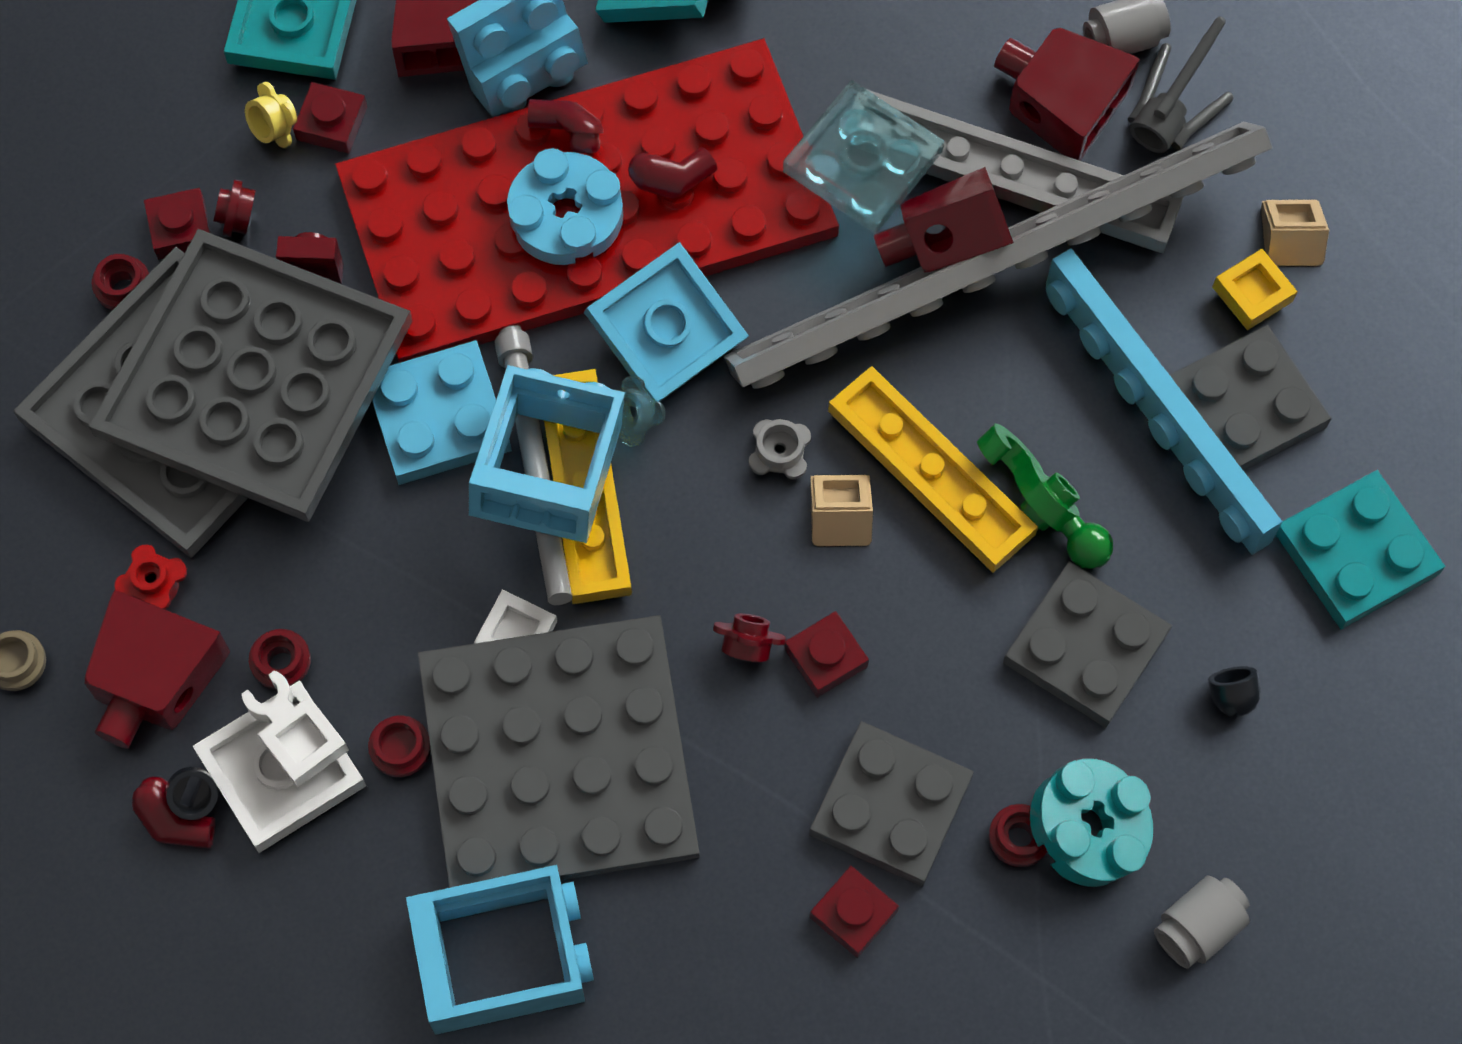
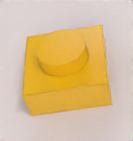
M1263 249L1258 250L1218 275L1212 286L1246 330L1251 329L1292 303L1298 292Z

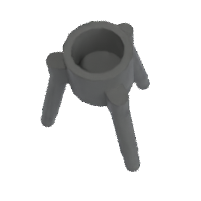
M1219 16L1214 20L1168 92L1160 93L1157 97H1154L1171 52V45L1169 43L1161 45L1139 102L1128 117V121L1131 123L1129 127L1130 133L1145 148L1157 153H1165L1170 146L1175 150H1181L1192 134L1232 102L1233 94L1225 92L1186 123L1184 116L1187 113V109L1178 99L1216 41L1217 36L1226 23L1225 18Z

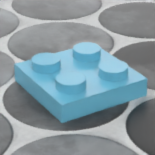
M680 242L588 306L584 311V314L652 406L658 404L749 337Z
M477 340L389 366L372 401L398 485L476 462L496 402ZM510 440L508 441L505 453L512 451Z

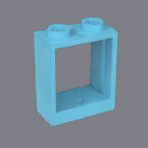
M507 365L469 481V516L587 543L622 427L625 392L610 389L597 382L583 383L553 376L541 369H523ZM517 414L600 433L583 488L500 469Z
M557 865L406 897L428 1022L435 1035L585 1002L582 983L594 981L586 943L577 945L573 943L569 921L581 919L574 881L561 884ZM548 899L564 982L456 1005L440 922Z

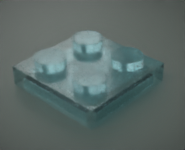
M851 80L783 161V172L876 234L941 155L945 141Z

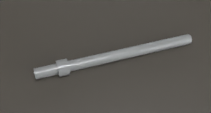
M519 325L503 328L495 339L499 365L505 368V370L507 365L529 369L528 364L533 358L529 335L522 331ZM517 414L515 424L524 473L550 480L539 419ZM535 531L548 602L552 605L566 604L572 600V592L562 539L558 536Z

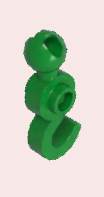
M997 423L990 427L977 440L978 447L991 464L994 465L1001 459L1009 467L1019 490L1025 498V501L1020 505L1022 511L1039 529L1045 531L1052 527L1065 535L1068 539L1067 553L1074 564L1081 568L1091 569L1101 568L1106 565L1113 553V539L1109 531L1103 526L1092 522L1085 523L1079 517L1080 513L1075 503L1080 499V496L1075 488L1057 472L1051 477L1044 474L1041 465L1034 455L1008 429Z

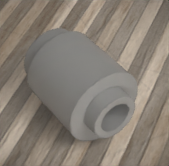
M1163 0L1112 1L1091 8L1088 21L1083 23L1084 37L1129 54L1157 47L1161 39L1169 37L1171 31L1169 13Z
M1207 875L1161 915L1162 923L1154 929L1155 937L1165 952L1180 966L1189 969L1196 962L1204 964L1249 925L1250 919L1246 909L1250 906V903L1243 891L1230 879L1224 877L1219 881Z

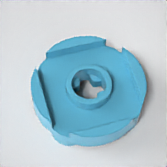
M554 148L539 152L535 156L534 162L526 165L515 177L507 198L510 224L516 233V239L527 253L550 264L576 263L575 258L585 257L592 252L594 257L603 253L615 241L623 223V203L619 178L603 163L590 156L576 152H562ZM567 198L575 200V205L580 208L578 213L568 211L563 218L555 216L556 208L553 204L558 200Z

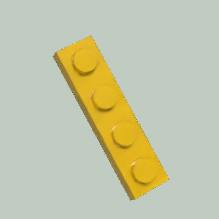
M873 366L869 367L829 401L828 412L992 573L1036 536L1038 526Z
M596 369L553 375L583 383H598ZM544 420L553 481L583 488L600 433ZM611 464L588 542L583 543L562 538L572 592V604L632 595Z

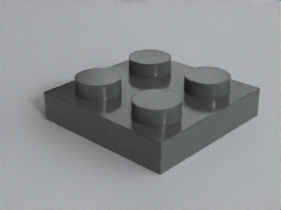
M1268 325L1170 374L1174 382L1243 471L1327 428L1332 419Z
M1069 561L1006 653L1003 664L1104 728H1107L1169 634L1172 624Z
M861 721L811 825L809 836L923 887L972 780L974 771Z

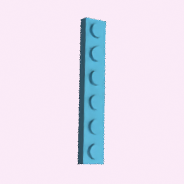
M1072 248L1053 258L1046 281L1047 296L1053 307L1062 315L1068 314L1079 328L1081 341L1088 353L1095 359L1101 358L1114 374V383L1120 395L1129 404L1136 403L1149 420L1148 426L1156 442L1163 449H1171L1184 466L1183 471L1187 482L1200 496L1206 495L1219 512V520L1224 531L1233 541L1237 543L1242 542L1251 555L1271 544L1283 522Z

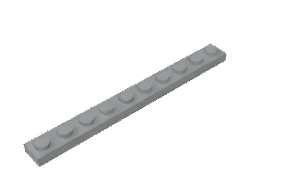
M1241 122L1008 227L1014 242L1010 245L932 272L924 273L922 267H919L726 354L724 358L730 373L742 387L750 384L752 388L768 386L784 377L783 369L803 360L805 364L821 362L836 354L838 351L836 345L856 336L858 340H868L877 337L890 329L889 321L909 312L911 316L915 317L938 309L943 305L942 297L960 289L964 293L983 289L995 282V273L1015 265L1016 269L1036 265L1048 257L1047 250L1066 241L1068 245L1087 242L1101 233L1099 226L1117 218L1121 222L1140 218L1152 211L1151 203L1168 195H1171L1172 198H1181L1193 194L1205 186L1204 179L1221 171L1224 175L1244 171L1256 164L1255 156L1272 149L1266 128L1248 122Z

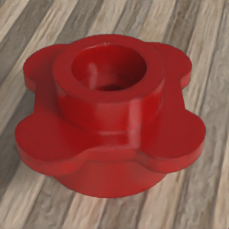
M140 545L132 551V563L127 572L118 576L115 580V590L162 609H167L178 592L179 582L186 578V565L180 558L167 559L156 554L154 547L151 545ZM149 574L156 575V580L152 583H148L145 580Z

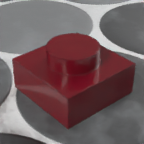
M311 82L298 115L297 123L293 128L296 140L350 154L368 107L365 95Z
M200 187L144 200L153 249L158 260L164 259L175 247L185 253L198 229L211 233L205 200Z
M303 232L295 237L278 236L276 259L342 284L344 264L336 238H327L322 234L314 232Z
M836 611L789 638L784 644V650L817 698L866 669L869 663L868 657Z
M850 866L810 911L809 918L858 958L895 916L899 905L853 866Z

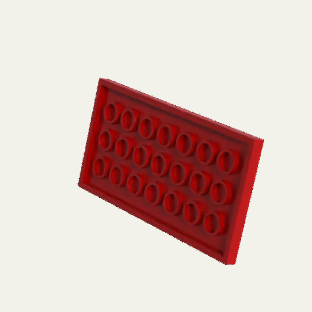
M765 38L554 99L556 101L576 102L601 121L604 133H599L600 149L596 153L580 154L598 160L616 174L620 182L623 203V223L612 245L595 257L592 252L585 257L575 258L576 263L555 265L533 257L522 248L510 224L507 198L511 184L518 173L526 165L534 162L535 156L545 149L554 148L562 152H573L570 148L571 132L559 129L528 128V107L335 163L378 299L411 312L413 322L396 353L399 363L477 340L478 345L494 341L503 328L511 325H519L522 331H527L583 314L588 306L679 242L705 276H709L837 237L839 234L838 221ZM701 147L705 148L712 155L718 167L716 172L675 199L649 193L638 188L628 173L631 159L640 153L658 155L681 162ZM566 198L558 200L553 204L556 208L555 216L563 218L568 211L575 213L580 211V208L575 205V200Z

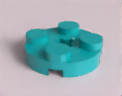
M1089 758L1074 760L1057 769L1051 777L1044 780L1036 789L1030 809L1032 835L1037 846L1040 847L1044 844L1048 854L1056 861L1050 865L1059 875L1083 886L1099 887L1107 885L1139 870L1145 864L1153 840V818L1148 806L1151 799L1150 791L1140 778L1128 776L1123 770L1109 762ZM1093 810L1099 816L1103 829L1097 833L1096 837L1091 835L1090 824L1082 821L1081 813Z

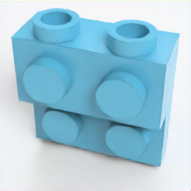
M478 0L447 18L471 91L491 117L523 109L529 97L548 86L560 87L566 85L573 79L576 70L588 64L579 29L568 16L563 0Z

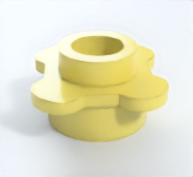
M263 82L257 86L259 97L248 101L245 106L247 124L259 141L270 143L275 140L278 146L286 148L292 144L291 128L297 123L295 108L288 97L283 94L277 95L274 87L269 82Z

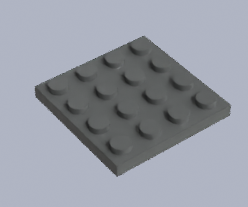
M198 229L90 422L89 428L95 437L309 522L413 322L411 312Z
M175 247L13 412L21 423L188 557L192 558L248 498L95 437L89 428L90 422L184 255L183 251Z
M661 615L418 652L449 888L553 865L558 867L560 880L700 858Z

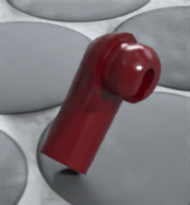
M529 100L528 128L559 129L571 132L570 148L573 152L596 153L600 149L599 133H604L602 123L581 105L572 101Z
M701 147L681 162L658 155L640 153L631 159L628 173L638 188L649 193L675 199L716 172L718 167L712 155L705 148Z
M156 776L146 778L141 782L140 786L133 792L132 807L134 813L154 840L166 844L211 848L216 829L214 817L204 816L197 820L180 818L171 811L166 800L165 790L168 781Z

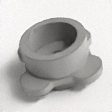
M765 419L758 422L753 429V435L757 440L756 449L749 456L751 470L758 475H764L770 471L784 473L789 479L802 477L807 470V463L803 459L805 446L811 442L809 429L803 424H794L783 419L773 421ZM777 445H782L786 450L784 453L779 454L775 452L774 448Z

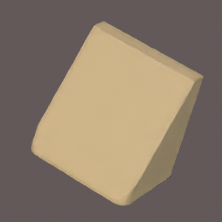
M1262 201L1261 213L1265 252L1275 265H1322L1325 261L1329 228L1319 201Z
M870 475L811 476L813 544L815 546L870 545L872 542L873 522Z

